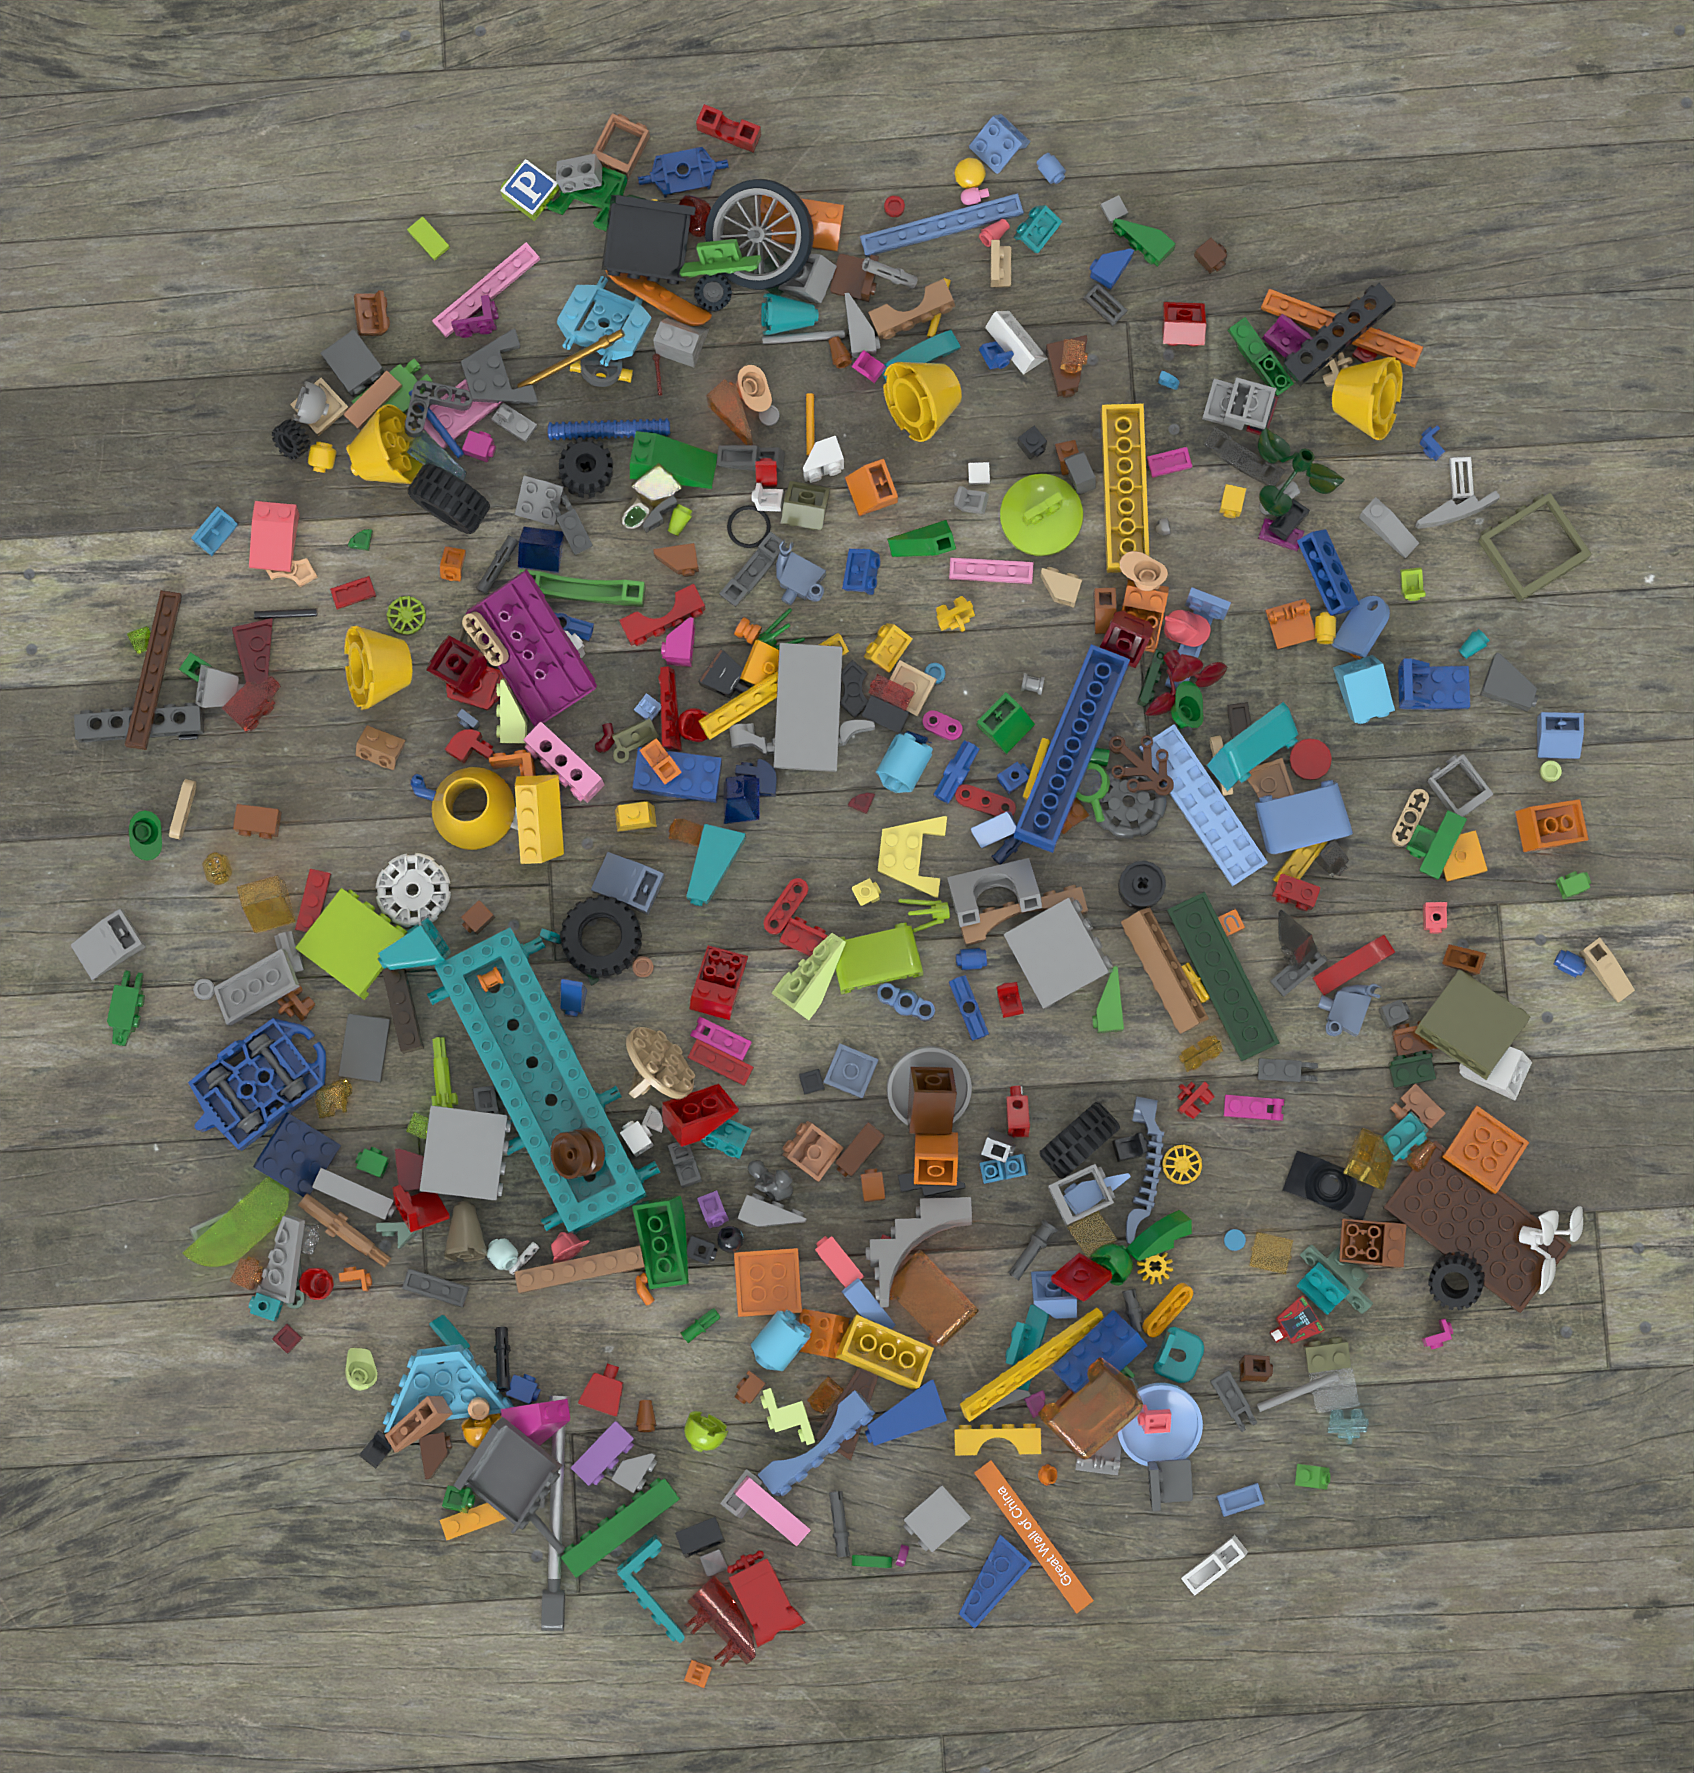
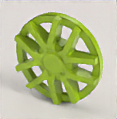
M403 596L397 598L389 605L387 620L395 632L410 635L423 627L426 620V611L418 599L411 596ZM402 600H408L407 607H403ZM411 600L417 604L411 607ZM396 603H400V608L394 607ZM421 607L422 611L414 613L415 609ZM391 610L398 611V615L391 614ZM423 615L421 622L415 617ZM391 618L397 619L394 624L391 622ZM413 621H415L418 624V627H416L415 629L411 625ZM400 622H402L403 625H402L401 629L399 630V629L396 628V627H397V625H398ZM407 624L412 629L410 631H404Z

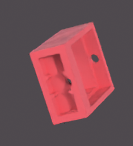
M825 1236L816 1243L817 1248L815 1251L845 1288L857 1278L860 1281L864 1279L863 1274L832 1236L829 1239Z

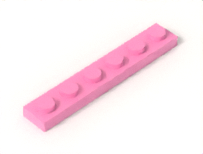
M526 242L433 319V324L447 338L454 332L451 321L471 318L482 309L481 296L489 295L491 300L494 299L536 264L540 257Z

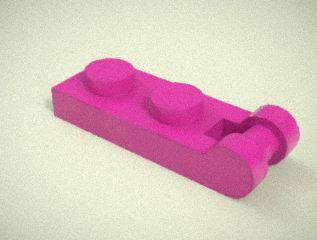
M699 1016L698 1024L695 1030H692L690 1036L743 1061L752 1042ZM705 1027L711 1029L708 1036L702 1034Z
M1225 1095L1223 1116L1283 1121L1284 1114L1281 1113L1284 1099ZM1267 1105L1273 1106V1113H1267Z

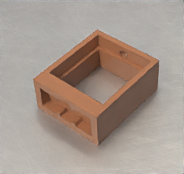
M612 113L592 154H596L603 167L625 174L629 180L650 138L649 130L641 123L634 124L630 122L624 115L618 114L617 116ZM615 127L641 138L628 164L603 153Z

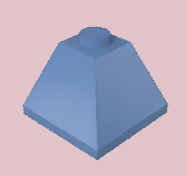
M1058 1270L1031 1272L1034 1305L1055 1319L1077 1318V1297L1051 1282V1276Z

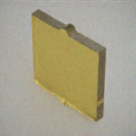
M659 463L632 483V487L641 495V499H645L654 509L682 488L672 477V473H668Z
M1099 1211L1078 1220L1068 1227V1230L1087 1258H1090L1091 1254L1101 1245L1113 1243L1117 1240Z
M1256 1232L1254 1246L1251 1247L1252 1255L1249 1266L1286 1275L1288 1262L1292 1258L1290 1253L1293 1240Z

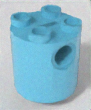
M908 733L895 735L876 770L883 786L895 793L912 792L932 756L933 748L924 743L920 745L915 742L916 738Z
M788 1309L785 1312L778 1310L751 1343L756 1361L766 1369L784 1371L810 1338L812 1330L806 1324H800L796 1321L795 1314Z

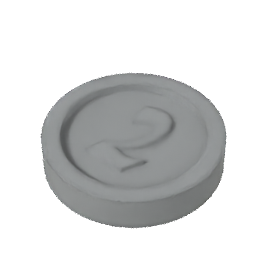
M773 405L766 411L759 412V419L766 426L775 425L780 417L778 409Z

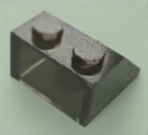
M1280 910L1278 912L1280 950L1284 954V960L1290 966L1295 965L1301 969L1317 953L1312 934L1283 910Z

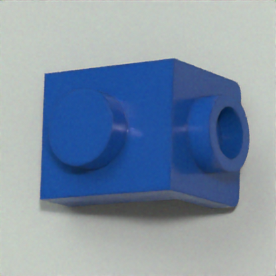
M996 341L982 344L979 348L989 369H1002L1006 367L1014 356L1012 351L1004 352Z
M1438 425L1433 429L1429 427L1421 434L1423 438L1420 441L1426 456L1430 459L1433 458L1435 461L1440 459L1445 452L1433 438L1440 430Z

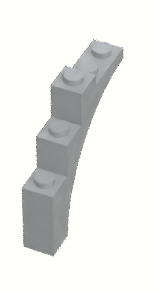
M971 1197L920 1198V1206H916V1218L895 1219V1226L891 1227V1239H870V1247H866V1260H870V1267H875V1280H879L880 1287H875L876 1300H880V1307H889L890 1289L894 1276L902 1261L916 1246L938 1232L954 1227L972 1225Z

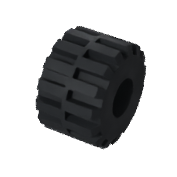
M578 438L577 443L573 444L571 441L567 444V449L562 450L561 458L559 459V477L562 479L564 488L568 487L569 493L573 495L577 492L578 497L584 498V494H589V498L595 497L596 492H599V494L604 492L605 486H609L611 483L613 459L610 457L608 448H603L602 442L593 443V438H588L587 442H583L582 438ZM586 467L589 468V471L587 470L585 473L582 472V469H586Z

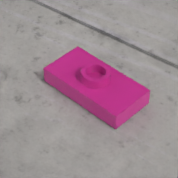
M1187 447L1147 456L1146 458L1152 478L1192 468Z

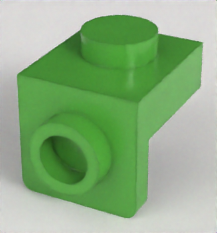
M1297 1464L1296 1486L1319 1489L1328 1488L1331 1480L1329 1468Z

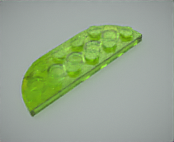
M267 1176L185 1249L182 1254L190 1261L206 1267H220L235 1262L282 1220L288 1208L289 1188Z

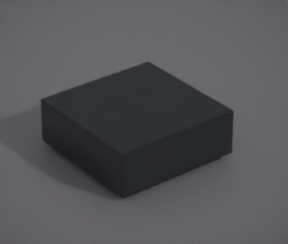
M819 1069L799 1074L804 1095L825 1090Z

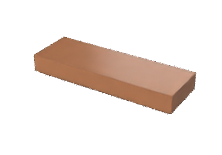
M386 371L343 415L359 430L402 385Z

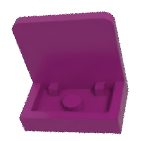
M489 295L481 296L483 316L451 321L456 336L468 338L475 333L487 335L497 330L498 308L495 301H491Z

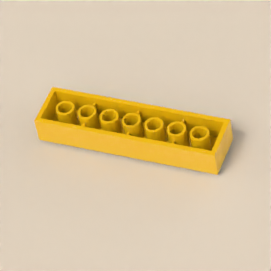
M1144 404L1102 405L1106 573L1122 572L1120 560L1128 552H1141L1149 556Z

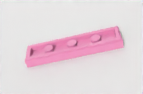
M950 558L949 579L1032 584L1033 562Z
M749 1476L734 1491L741 1500L795 1546H798L811 1531Z

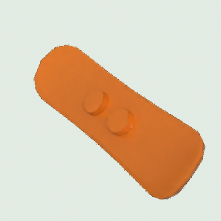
M620 273V276L608 275L619 286L683 324L689 326L703 325L712 316L710 312L691 304L656 282L647 281L646 276L640 275V279L627 278V273Z

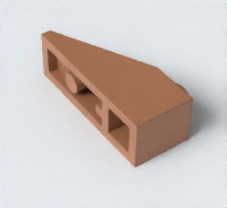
M427 1396L385 1434V1437L394 1452L398 1453L439 1427L453 1413L443 1396Z

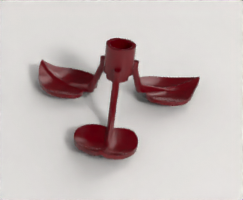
M1178 650L1167 652L1163 660L1169 668L1167 673L1170 679L1171 692L1163 693L1157 697L1144 714L1156 716L1171 711L1175 703L1176 694L1174 682L1184 681L1194 675L1198 678L1195 682L1196 686L1208 687L1222 678L1228 666L1222 662H1215L1202 670L1204 664L1199 658L1185 654L1180 655Z

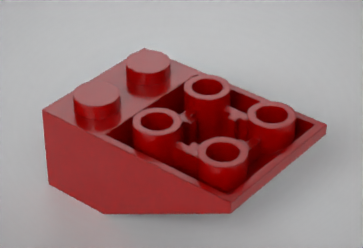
M708 945L691 995L689 1009L730 1020L748 956Z

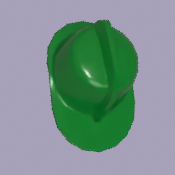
M1183 681L1178 685L1175 703L1171 708V716L1180 729L1185 727L1198 728L1203 723L1202 693L1196 684L1190 681Z
M139 811L133 815L129 824L128 834L131 851L141 860H153L159 856L162 850L161 822L153 812Z

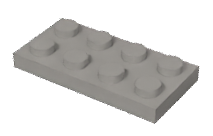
M280 949L213 987L225 1022L231 1026L300 986L287 951Z

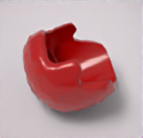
M689 708L683 711L677 722L680 735L684 739L694 742L707 740L699 720L709 715V713L698 708Z

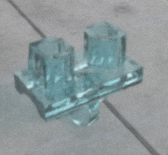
M1363 1409L1351 1410V1419L1343 1418V1410H1332L1327 1427L1328 1433H1338V1439L1346 1438L1347 1445H1351L1352 1438H1360V1432H1367L1369 1422L1368 1419H1365Z

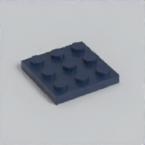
M287 1112L253 1167L304 1197L307 1193L309 1195L314 1189L312 1186L320 1169H327L341 1145Z

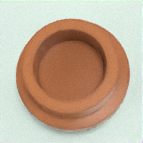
M642 956L633 962L632 968L635 975L645 978L651 975L654 966L648 957Z

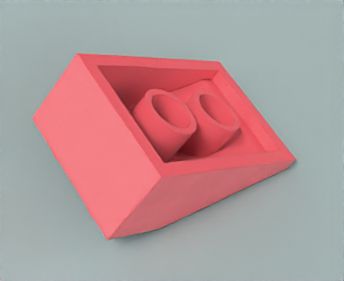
M255 501L251 527L249 568L291 572L299 521V512L296 505Z

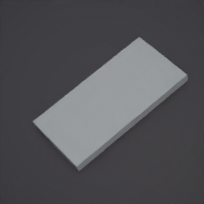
M779 644L773 768L837 771L842 647Z

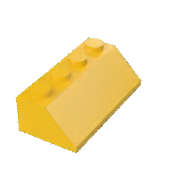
M559 775L516 776L515 795L520 863H543L563 855L564 844Z
M855 1315L841 1340L835 1357L910 1390H915L921 1385L934 1348L859 1315Z

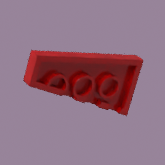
M669 666L660 667L658 679L661 686L662 747L672 752H681V735L677 728L679 713L675 671Z

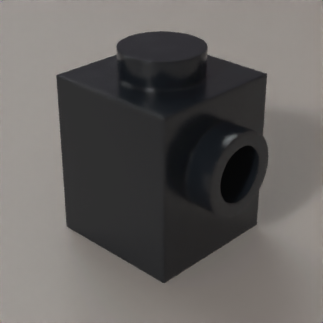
M1034 425L1018 437L1017 444L1026 456L1032 459L1034 456L1038 457L1045 452L1047 440Z

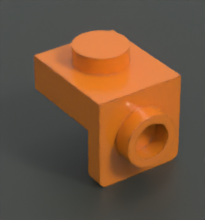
M356 1267L344 1268L343 1273H339L340 1282L361 1279L363 1291H370L369 1286H372V1277L370 1273H367L366 1269L357 1270Z

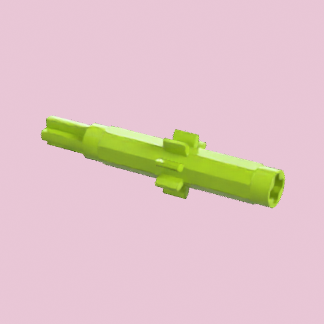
M436 1037L432 1039L436 1096H431L432 1105L454 1108L453 1105H458V1096L456 1093H452L445 1037Z

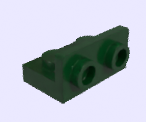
M1426 1050L1413 1053L1414 1057L1406 1058L1405 1055L1393 1057V1061L1388 1063L1393 1087L1397 1088L1435 1080L1432 1053L1426 1054Z

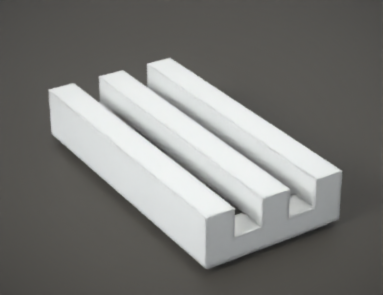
M1471 457L1450 458L1452 500L1471 497L1474 495ZM1455 462H1458L1460 494H1457ZM1463 462H1466L1468 493H1465Z

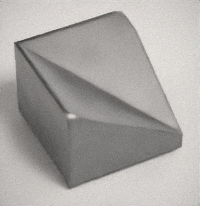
M721 1549L700 1556L707 1577L727 1569Z

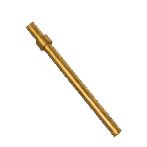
M620 329L610 335L606 334L600 337L599 341L518 383V388L534 385L602 348L606 349L612 346L613 342L625 336L624 331Z

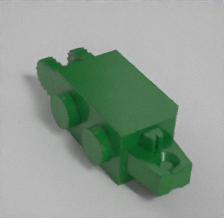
M128 970L124 971L121 985L114 984L107 1023L113 1028L112 1044L126 1046L131 1032H135V1029L140 1025L141 1016L138 1015L139 1009L143 1007L145 1002V995H143L141 990L143 973L138 972L134 988L128 987L131 978V972Z

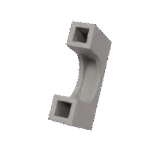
M1029 858L947 877L949 891L960 927L980 923L976 900L983 891L993 887H1005L1012 890L1017 896L1022 913L1042 908L1040 892Z

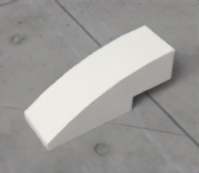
M1234 1535L1181 1579L1195 1596L1245 1557L1248 1551Z

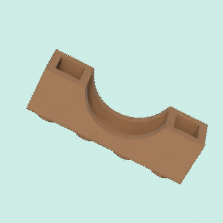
M942 279L925 287V295L922 302L913 310L906 312L897 311L888 304H885L868 313L879 339H890L901 330L908 331L919 322L925 323L932 320L933 316L950 312L955 307V303L945 280Z

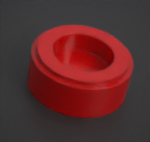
M899 196L888 197L884 203L885 213L893 218L903 214L905 209L903 199Z

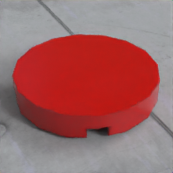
M1309 738L1301 740L1294 746L1290 753L1289 761L1291 769L1296 776L1303 780H1317L1329 770L1332 757L1330 750L1323 742Z

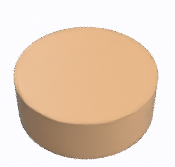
M476 1397L469 1402L468 1413L473 1419L482 1420L489 1414L490 1405L486 1399Z

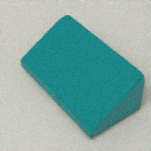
M441 1315L429 1323V1326L447 1346L461 1344L464 1349L470 1347V1344L445 1315Z

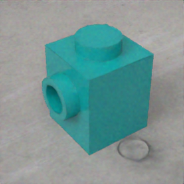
M256 1293V1296H252L248 1308L251 1309V1314L277 1322L284 1302Z

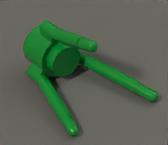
M789 608L756 640L779 650V645L774 646L777 644L775 637L789 628L790 624L787 623L773 634L770 632L787 617L792 609ZM799 638L787 643L798 644L804 642L805 638Z

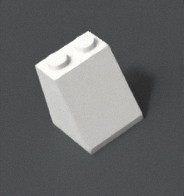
M1509 1047L1487 1080L1461 1063L1459 1069L1460 1074L1464 1078L1512 1100H1516L1532 1062L1523 1051Z

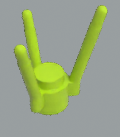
M898 900L899 903L931 906V909L908 912V915L931 914L932 919L936 918L934 921L914 928L913 932H918L936 924H942L944 919L950 918L948 902L942 903L941 900Z

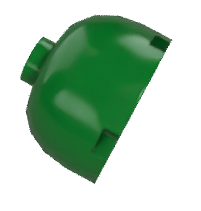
M1107 1243L1098 1247L1090 1256L1093 1257L1092 1261L1112 1272L1110 1283L1113 1285H1122L1132 1272V1258L1127 1252V1248L1123 1245Z

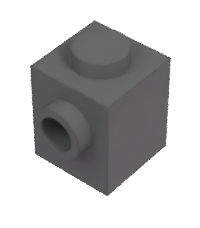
M1401 999L1378 1009L1386 1029L1409 1019V1007Z

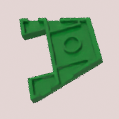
M602 166L601 186L567 193L561 191L559 193L560 196L555 201L550 200L546 206L550 211L561 215L565 213L574 199L601 208L602 210L593 221L595 228L606 231L611 195L623 196L628 179L625 174Z

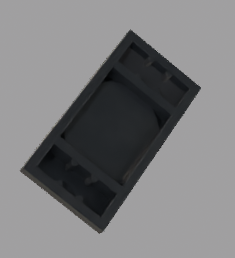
M1296 1151L1282 1191L1352 1218L1363 1220L1377 1181L1321 1158Z

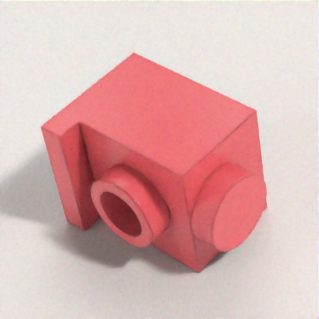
M1426 902L1423 905L1424 930H1429L1430 934H1439L1447 928V902ZM1433 914H1438L1440 916V920L1435 921L1433 919Z

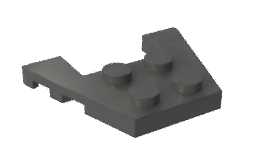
M515 329L508 331L461 361L466 383L473 399L472 402L538 404L533 385L511 389L500 353L520 348Z

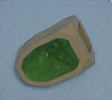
M637 493L624 507L620 515L622 526L628 529L639 527L653 511V504L644 495Z

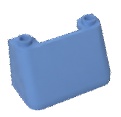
M1333 780L1320 782L1321 786L1317 787V789L1278 799L1272 798V795L1260 797V801L1255 802V807L1266 851L1270 854H1277L1352 835L1351 824L1337 782L1333 783Z

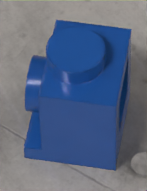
M1017 761L999 773L997 780L1007 794L1010 795L1028 782L1030 771L1024 763L1020 765ZM1013 772L1019 774V777L1017 779H1013L1011 777V774Z

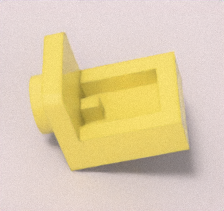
M870 878L852 887V891L860 906L880 900V888L876 882L872 883Z

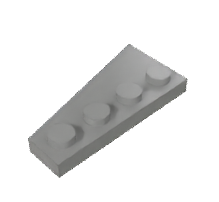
M291 1215L282 1217L274 1239L276 1244L269 1253L268 1258L270 1261L267 1268L263 1270V1280L261 1285L257 1287V1293L288 1304L294 1302L305 1220Z

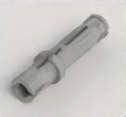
M866 258L863 261L862 269L864 271L887 278L894 284H903L909 288H914L917 284L918 278L915 275L904 272L901 268H892L870 258Z

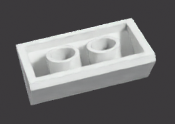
M996 311L992 315L985 328L1005 352L1012 351L1014 353L1011 360L1023 375L1047 359V356L1010 311Z

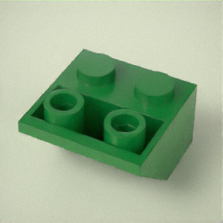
M1005 692L977 721L976 726L1007 755L1035 726V723L1025 710Z

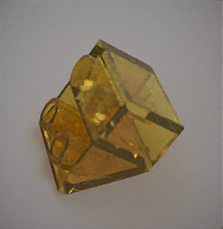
M1362 1128L1353 1141L1343 1173L1383 1190L1394 1156L1382 1136Z

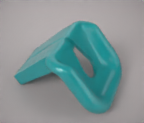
M1175 1326L1170 1327L1165 1334L1161 1348L1154 1361V1372L1177 1383L1189 1382L1195 1376L1204 1354L1203 1341L1193 1333ZM1171 1348L1183 1350L1186 1353L1185 1360L1177 1362L1169 1356Z

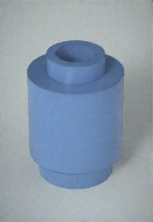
M1046 153L1037 161L1038 169L1050 184H1058L1065 178L1066 170L1054 155L1051 156L1050 153Z

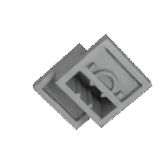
M1237 377L1234 384L1214 379L1202 419L1239 430L1243 429L1244 424L1265 429L1276 388Z

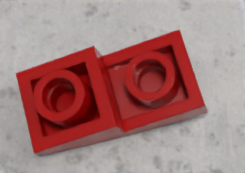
M761 458L760 461H755L756 483H761L762 487H777L776 461H772L771 458Z

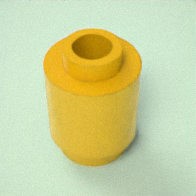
M1322 612L1320 616L1315 617V638H1317V643L1332 644L1336 638V617L1330 616L1329 612Z

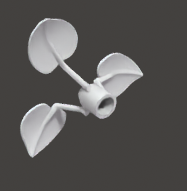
M1577 1206L1573 1210L1568 1230H1556L1559 1214L1555 1210L1548 1211L1539 1216L1542 1230L1527 1226L1521 1228L1519 1234L1520 1243L1531 1245V1249L1538 1251L1546 1258L1542 1267L1541 1288L1538 1294H1543L1550 1287L1556 1272L1555 1258H1551V1255L1539 1248L1538 1245L1543 1243L1546 1246L1550 1245L1554 1234H1570V1241H1577L1583 1230V1209L1581 1206Z

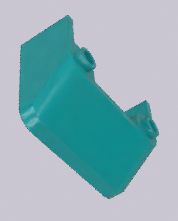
M1284 702L1279 704L1225 744L1207 764V767L1227 791L1238 781L1243 783L1252 775L1249 772L1280 748L1286 747L1289 749L1298 742L1296 738L1299 734L1288 706Z

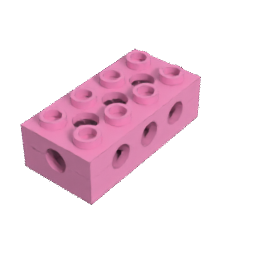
M542 722L523 739L526 744L524 748L527 752H530L534 759L537 757L541 759L540 763L550 774L554 772L556 775H559V782L565 788L567 786L571 787L570 791L580 802L584 800L588 803L604 786L602 778ZM546 748H552L549 752H544ZM561 762H567L565 766H559ZM576 776H582L580 780L574 781Z

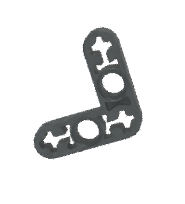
M417 381L414 384L405 422V433L412 438L422 435L429 403L465 411L472 405L471 393L465 389L430 381ZM421 388H425L424 394H420ZM432 390H434L433 397H431ZM444 391L449 397L442 400L438 398L437 393ZM452 394H455L454 402L451 401ZM462 397L466 398L465 403H461ZM415 405H421L424 411L416 413L412 408ZM414 419H417L416 430H411Z

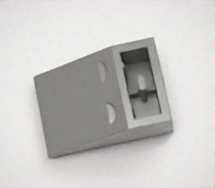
M118 909L73 942L71 947L93 981L146 948V945L125 911Z

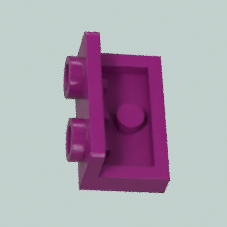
M1284 314L1279 316L1275 324L1262 337L1266 343L1285 358L1292 352H1298L1301 349L1300 346L1307 339H1313L1308 332L1302 330L1292 319Z

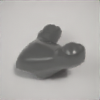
M752 1160L749 1163L748 1171L757 1179L755 1181V1188L764 1192L775 1202L791 1197L793 1194V1179L788 1170H777L776 1174H773L765 1168L764 1163L760 1160Z

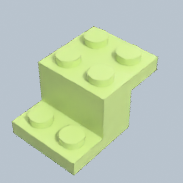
M772 1388L763 1390L764 1395L760 1396L763 1408H768L770 1416L767 1417L770 1429H775V1432L801 1425L802 1429L798 1430L801 1442L806 1441L807 1445L815 1443L816 1441L803 1401L778 1408Z

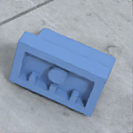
M1002 114L992 116L969 145V148L998 174L1019 149L1026 148L1031 141Z

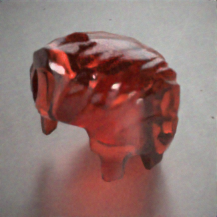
M685 195L678 205L696 207L695 215H691L689 232L693 236L703 237L705 236L706 222L711 206L701 198Z

